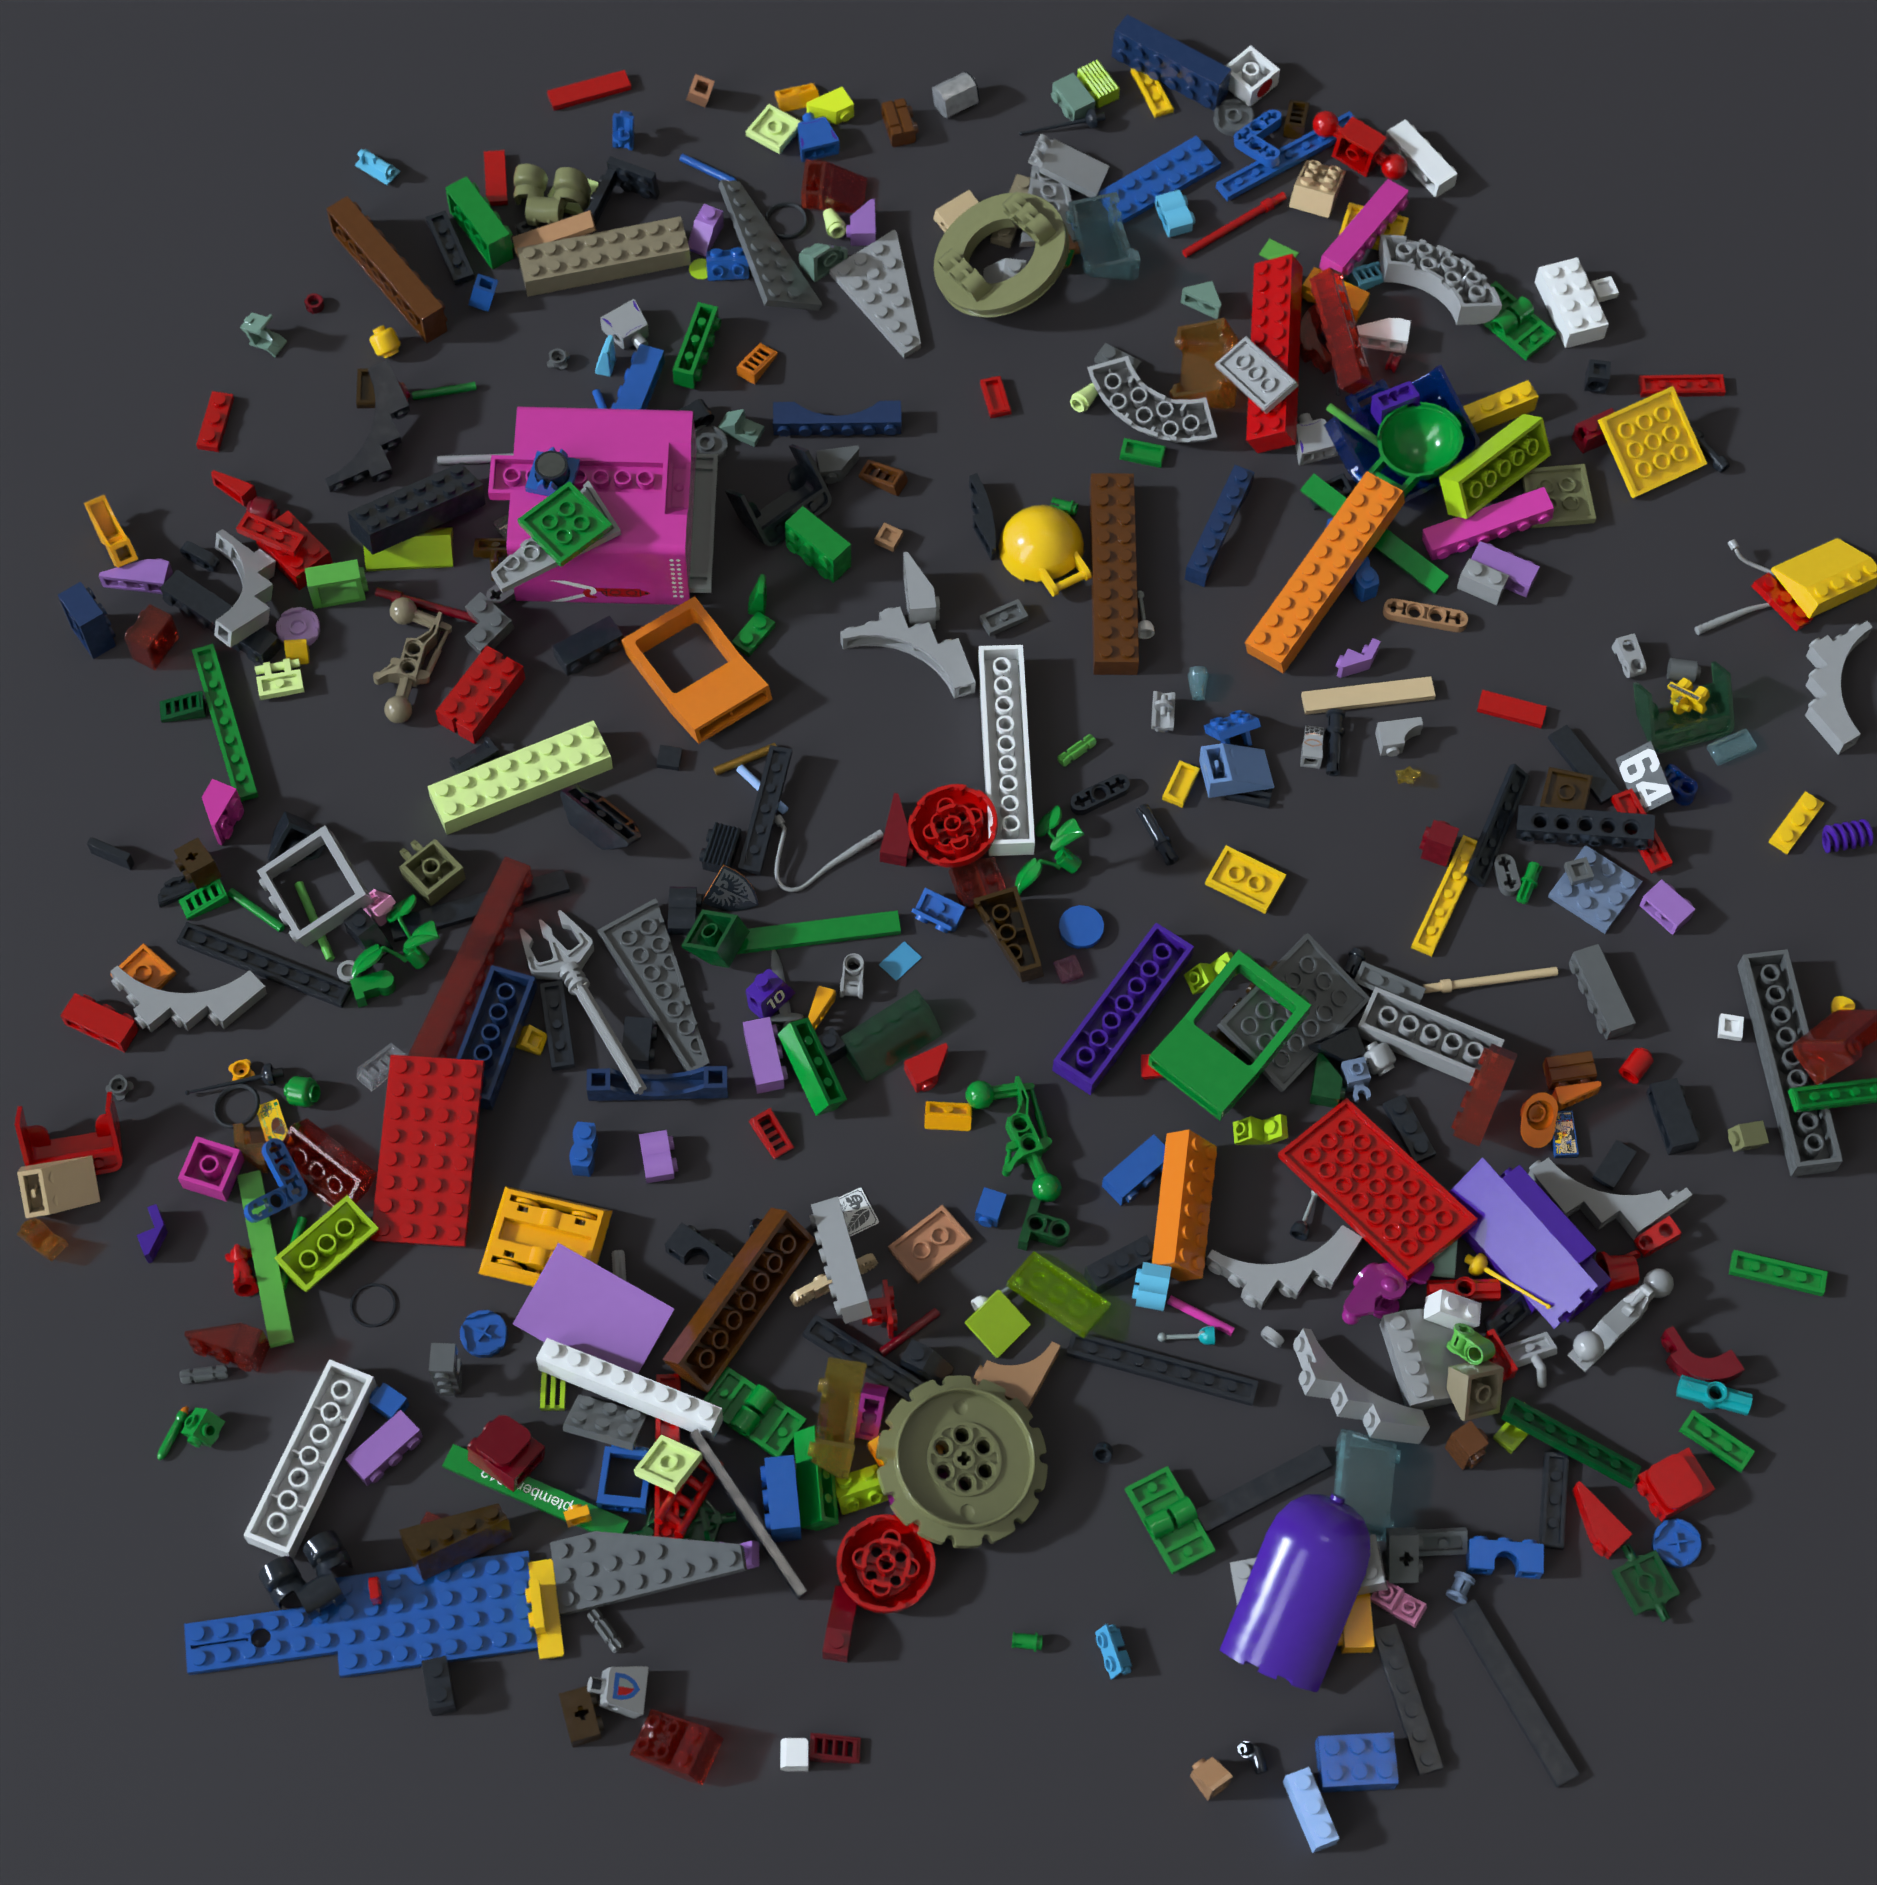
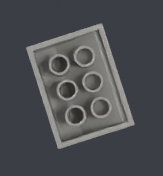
M1424 1309L1404 1310L1383 1315L1379 1325L1405 1406L1425 1410L1453 1403L1447 1391L1448 1367L1466 1363L1465 1359L1452 1353L1446 1347L1447 1342L1452 1339L1454 1330L1423 1319Z

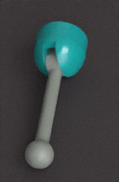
M1214 1326L1203 1327L1198 1334L1166 1335L1165 1333H1159L1157 1336L1160 1342H1165L1169 1339L1198 1338L1204 1345H1215Z

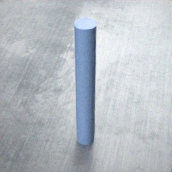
M740 765L736 771L758 791L761 781L744 765ZM780 800L778 811L781 814H785L789 808Z

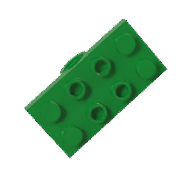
M1495 281L1490 287L1495 288L1502 308L1494 319L1483 324L1527 361L1554 339L1556 332L1534 314L1533 305L1527 298L1519 297L1516 299Z
M729 1367L725 1369L703 1399V1401L722 1408V1423L773 1457L784 1454L794 1440V1433L800 1431L807 1422L806 1418L777 1400L776 1396L766 1387L759 1384L756 1386Z
M1168 1466L1125 1487L1126 1494L1172 1575L1215 1553L1214 1546L1198 1520L1193 1503L1183 1494Z

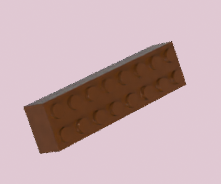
M346 196L326 208L332 234L426 343H429L447 332L446 322L448 320L444 314L445 306L443 302L433 296L431 288L421 282L419 274L409 268L408 262L403 256L400 257L397 254L394 245L391 242L388 244L382 231L375 229L372 220L368 215H363L358 203L352 202Z
M770 1208L662 1360L692 1388L709 1392L816 1239L788 1211Z

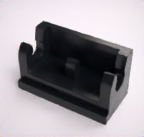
M488 736L484 738L483 744L458 759H455V757L450 758L449 763L456 774L500 758L498 748Z

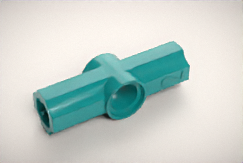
M1681 1375L1676 1390L1677 1397L1702 1403L1709 1409L1720 1408L1746 1416L1749 1414L1753 1400V1394L1727 1388L1723 1383L1716 1381L1709 1383ZM1713 1391L1717 1393L1719 1399L1712 1398L1709 1392Z

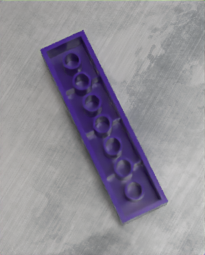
M1155 923L1053 1061L1052 1071L1091 1096L1191 960L1194 946L1158 923Z

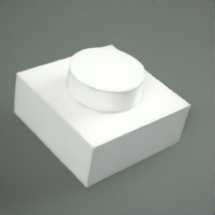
M1611 276L1591 282V287L1598 302L1618 297L1619 292Z
M1721 1013L1719 1016L1717 1038L1741 1041L1744 1017Z

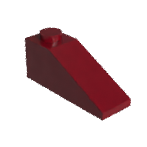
M894 793L880 849V862L906 867L908 859L912 860L914 847L911 846L908 825L899 794Z
M835 1585L822 1653L823 1659L847 1663L857 1603L847 1595L842 1586Z

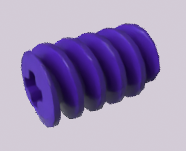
M1866 819L1854 820L1850 823H1836L1833 826L1825 825L1823 828L1822 844L1826 853H1830L1831 846L1835 852H1838L1839 845H1841L1843 850H1847L1848 843L1852 849H1856L1857 842L1861 848L1865 847V841H1867L1869 846L1873 844V831Z

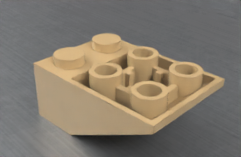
M1306 160L1295 182L1289 207L1329 218L1346 171L1341 170L1337 166L1323 165L1316 160Z
M92 1155L22 1166L17 1172L25 1218L50 1215L101 1201Z

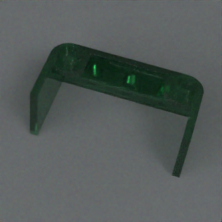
M1716 661L1711 662L1713 683L1702 686L1707 688L1710 697L1705 702L1707 710L1704 714L1693 709L1690 712L1685 711L1680 715L1674 713L1673 710L1659 713L1657 704L1652 701V694L1638 682L1633 683L1636 715L1647 741H1651L1656 752L1664 753L1727 736L1733 731L1735 723L1731 673Z

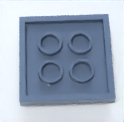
M1585 845L1574 860L1587 857L1594 874L1593 880L1571 886L1565 871L1549 893L1548 898L1605 934L1641 886L1642 881Z

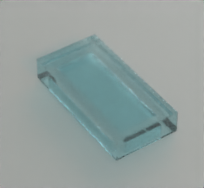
M1746 728L1707 746V750L1717 766L1757 748V744Z

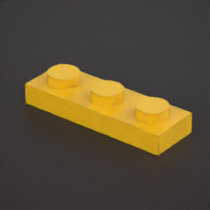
M1805 791L1768 843L1788 855L1821 810L1824 803Z

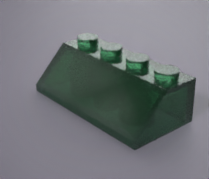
M915 989L840 1038L845 1043L846 1056L867 1083L941 1036L942 1031L930 1006L918 990Z

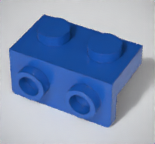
M742 248L706 251L707 278L709 281L749 278V265Z
M924 888L916 908H913L911 912L916 914L915 919L926 924L928 921L937 924L936 929L948 933V931H956L967 907L933 890Z

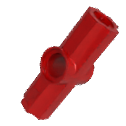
M1464 1276L1457 1280L1427 1281V1296L1443 1289L1473 1301H1500L1501 1285L1498 1279H1471ZM1465 1287L1469 1294H1462L1458 1288Z

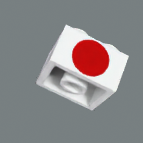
M1249 46L1226 65L1232 69L1228 90L1245 102L1247 106L1251 107L1278 85L1280 69L1252 46Z

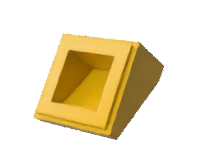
M306 639L284 640L286 658H290V660L299 658L300 665L309 664V647Z
M530 1024L524 1026L516 1048L541 1055L547 1041V1034Z

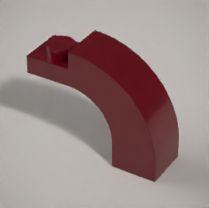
M1674 1326L1666 1329L1660 1337L1665 1351L1671 1353L1666 1360V1364L1679 1377L1684 1375L1709 1383L1716 1381L1726 1384L1740 1377L1745 1370L1732 1349L1714 1358H1703L1695 1355L1687 1348Z

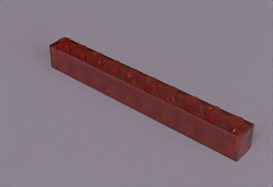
M506 856L504 857L408 1054L409 1056L447 1058L446 1051L449 1045L453 1046L456 1040L457 1028L464 1024L467 1016L465 1012L468 1006H472L475 1001V991L478 985L482 986L485 980L486 968L493 964L495 959L494 952L497 946L500 947L504 941V931L507 926H511L514 920V910L516 907L521 906L524 898L523 892L532 883L533 875L529 865Z

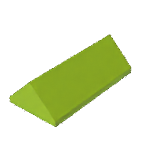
M432 528L374 555L364 546L366 571L453 567V528Z
M346 1195L275 1257V1260L291 1281L307 1293L376 1233L379 1228Z

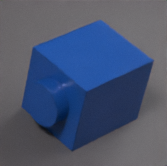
M478 274L468 305L488 312L498 280Z
M984 1187L975 1212V1221H978L984 1227H997L1006 1203V1194Z
M386 1383L376 1387L370 1395L369 1403L371 1408L388 1420L400 1410L404 1413L410 1406L406 1397Z

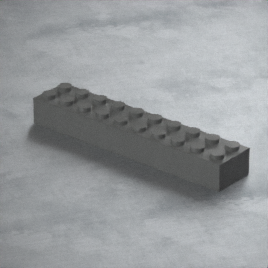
M1788 949L1744 954L1737 967L1790 1176L1836 1171L1843 1162L1829 1108L1794 1112L1788 1090L1791 1088L1823 1084Z

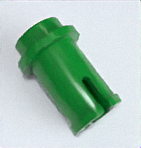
M1056 497L1052 498L1051 503L1059 504V506H1050L1063 510L1070 517L1072 515L1076 516L1079 504L1075 503V500L1070 502Z
M1013 1632L1012 1648L1034 1649V1652L1042 1650L1043 1635H1038V1632H1035V1635Z

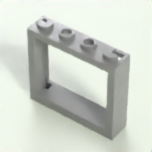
M323 826L257 870L261 877L259 883L265 891L270 892L269 900L276 909L279 908L281 911L279 917L286 926L289 925L291 938L295 943L299 941L304 947L309 946L342 924L345 919L361 907L364 909L374 902L334 833L326 826ZM326 844L355 894L301 930L272 879Z

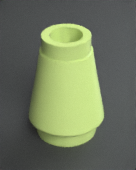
M826 209L823 212L827 234L834 239L841 238L846 233V223L834 209Z
M1093 383L1072 395L1070 404L1075 411L1083 412L1089 409L1098 394Z

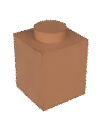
M695 74L686 100L706 107L715 81Z

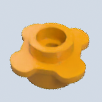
M238 1060L230 1064L228 1070L233 1075L232 1081L255 1076V1073L250 1068V1060Z

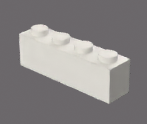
M1406 119L1386 131L1385 145L1392 153L1400 154L1406 159L1409 171L1435 198L1455 186L1457 173L1454 167L1450 166L1443 159L1442 155L1432 148L1429 141L1423 138L1417 132V129Z

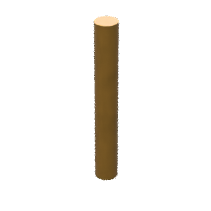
M775 742L713 767L715 774L720 775L740 765L768 755L770 745L776 746Z

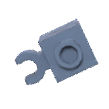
M1365 1057L1343 1061L1339 1074L1343 1078V1087H1346L1345 1093L1353 1092L1352 1099L1355 1103L1359 1101V1093L1364 1094L1367 1101L1370 1100L1371 1092L1368 1085L1371 1076Z

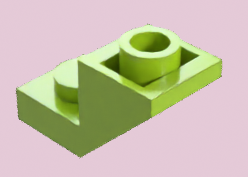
M1232 952L1224 953L1211 964L1199 963L1184 974L1192 994L1204 992L1233 957Z
M1279 1114L1265 1120L1249 1116L1233 1122L1234 1144L1264 1145L1287 1139V1116Z

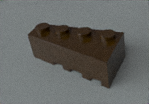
M1017 886L974 898L973 901L977 913L1021 982L1043 977L1042 965Z
M498 1503L399 1530L404 1549L423 1581L513 1539L508 1518Z

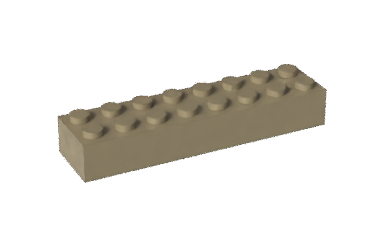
M681 216L517 248L527 297L691 264L690 249Z

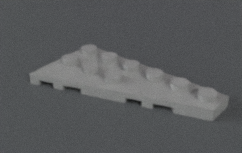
M1032 165L1028 194L1039 196L1051 203L1062 217L1072 241H1081L1068 186L1040 173L1041 168ZM1022 230L1020 247L1035 246V241Z

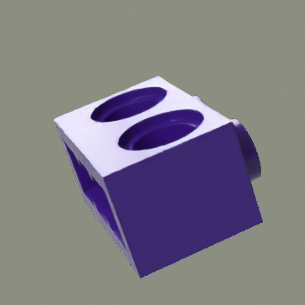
M1410 381L1372 396L1371 414L1380 425L1389 413L1407 404V408L1419 406L1420 394Z

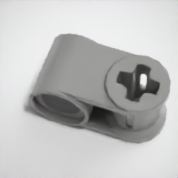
M852 953L844 958L840 982V998L854 996L863 999L864 960L859 954ZM851 964L859 966L856 970H851L848 967Z

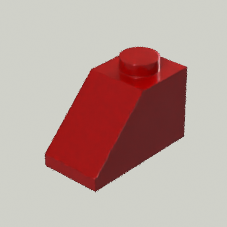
M947 1043L904 1061V1070L916 1093L929 1091L938 1083L948 1056Z

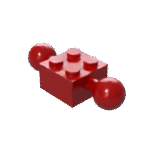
M1322 111L1315 116L1313 120L1315 133L1324 138L1331 136L1337 138L1332 157L1364 177H1367L1377 163L1381 165L1384 176L1390 180H1399L1406 174L1408 164L1402 155L1397 153L1386 155L1382 152L1387 137L1382 135L1381 132L1372 129L1363 121L1353 116L1344 127L1339 126V120L1333 112Z

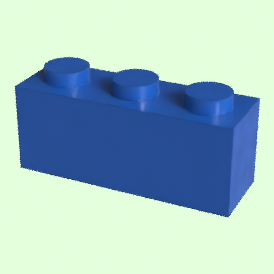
M1153 1134L1103 1178L1102 1187L1120 1206L1126 1201L1128 1203L1132 1202L1139 1194L1138 1191L1143 1186L1145 1188L1149 1187L1155 1181V1176L1162 1172L1165 1145Z

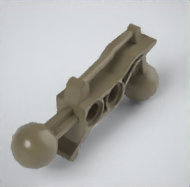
M401 597L395 599L391 604L389 611L393 621L402 625L415 622L430 629L418 638H406L401 659L392 658L387 667L373 674L374 683L377 685L387 682L399 684L396 695L389 698L384 706L386 717L393 723H404L410 718L412 705L408 698L411 687H417L419 684L430 682V675L442 652L441 649L448 634L452 632V626L443 622L442 612L439 611L435 617L417 610L416 604L410 598ZM443 631V637L435 649L426 670H422L426 655L437 645L440 632ZM413 651L419 652L417 654H411V652ZM407 670H412L413 672H412V673H406L405 671H407Z

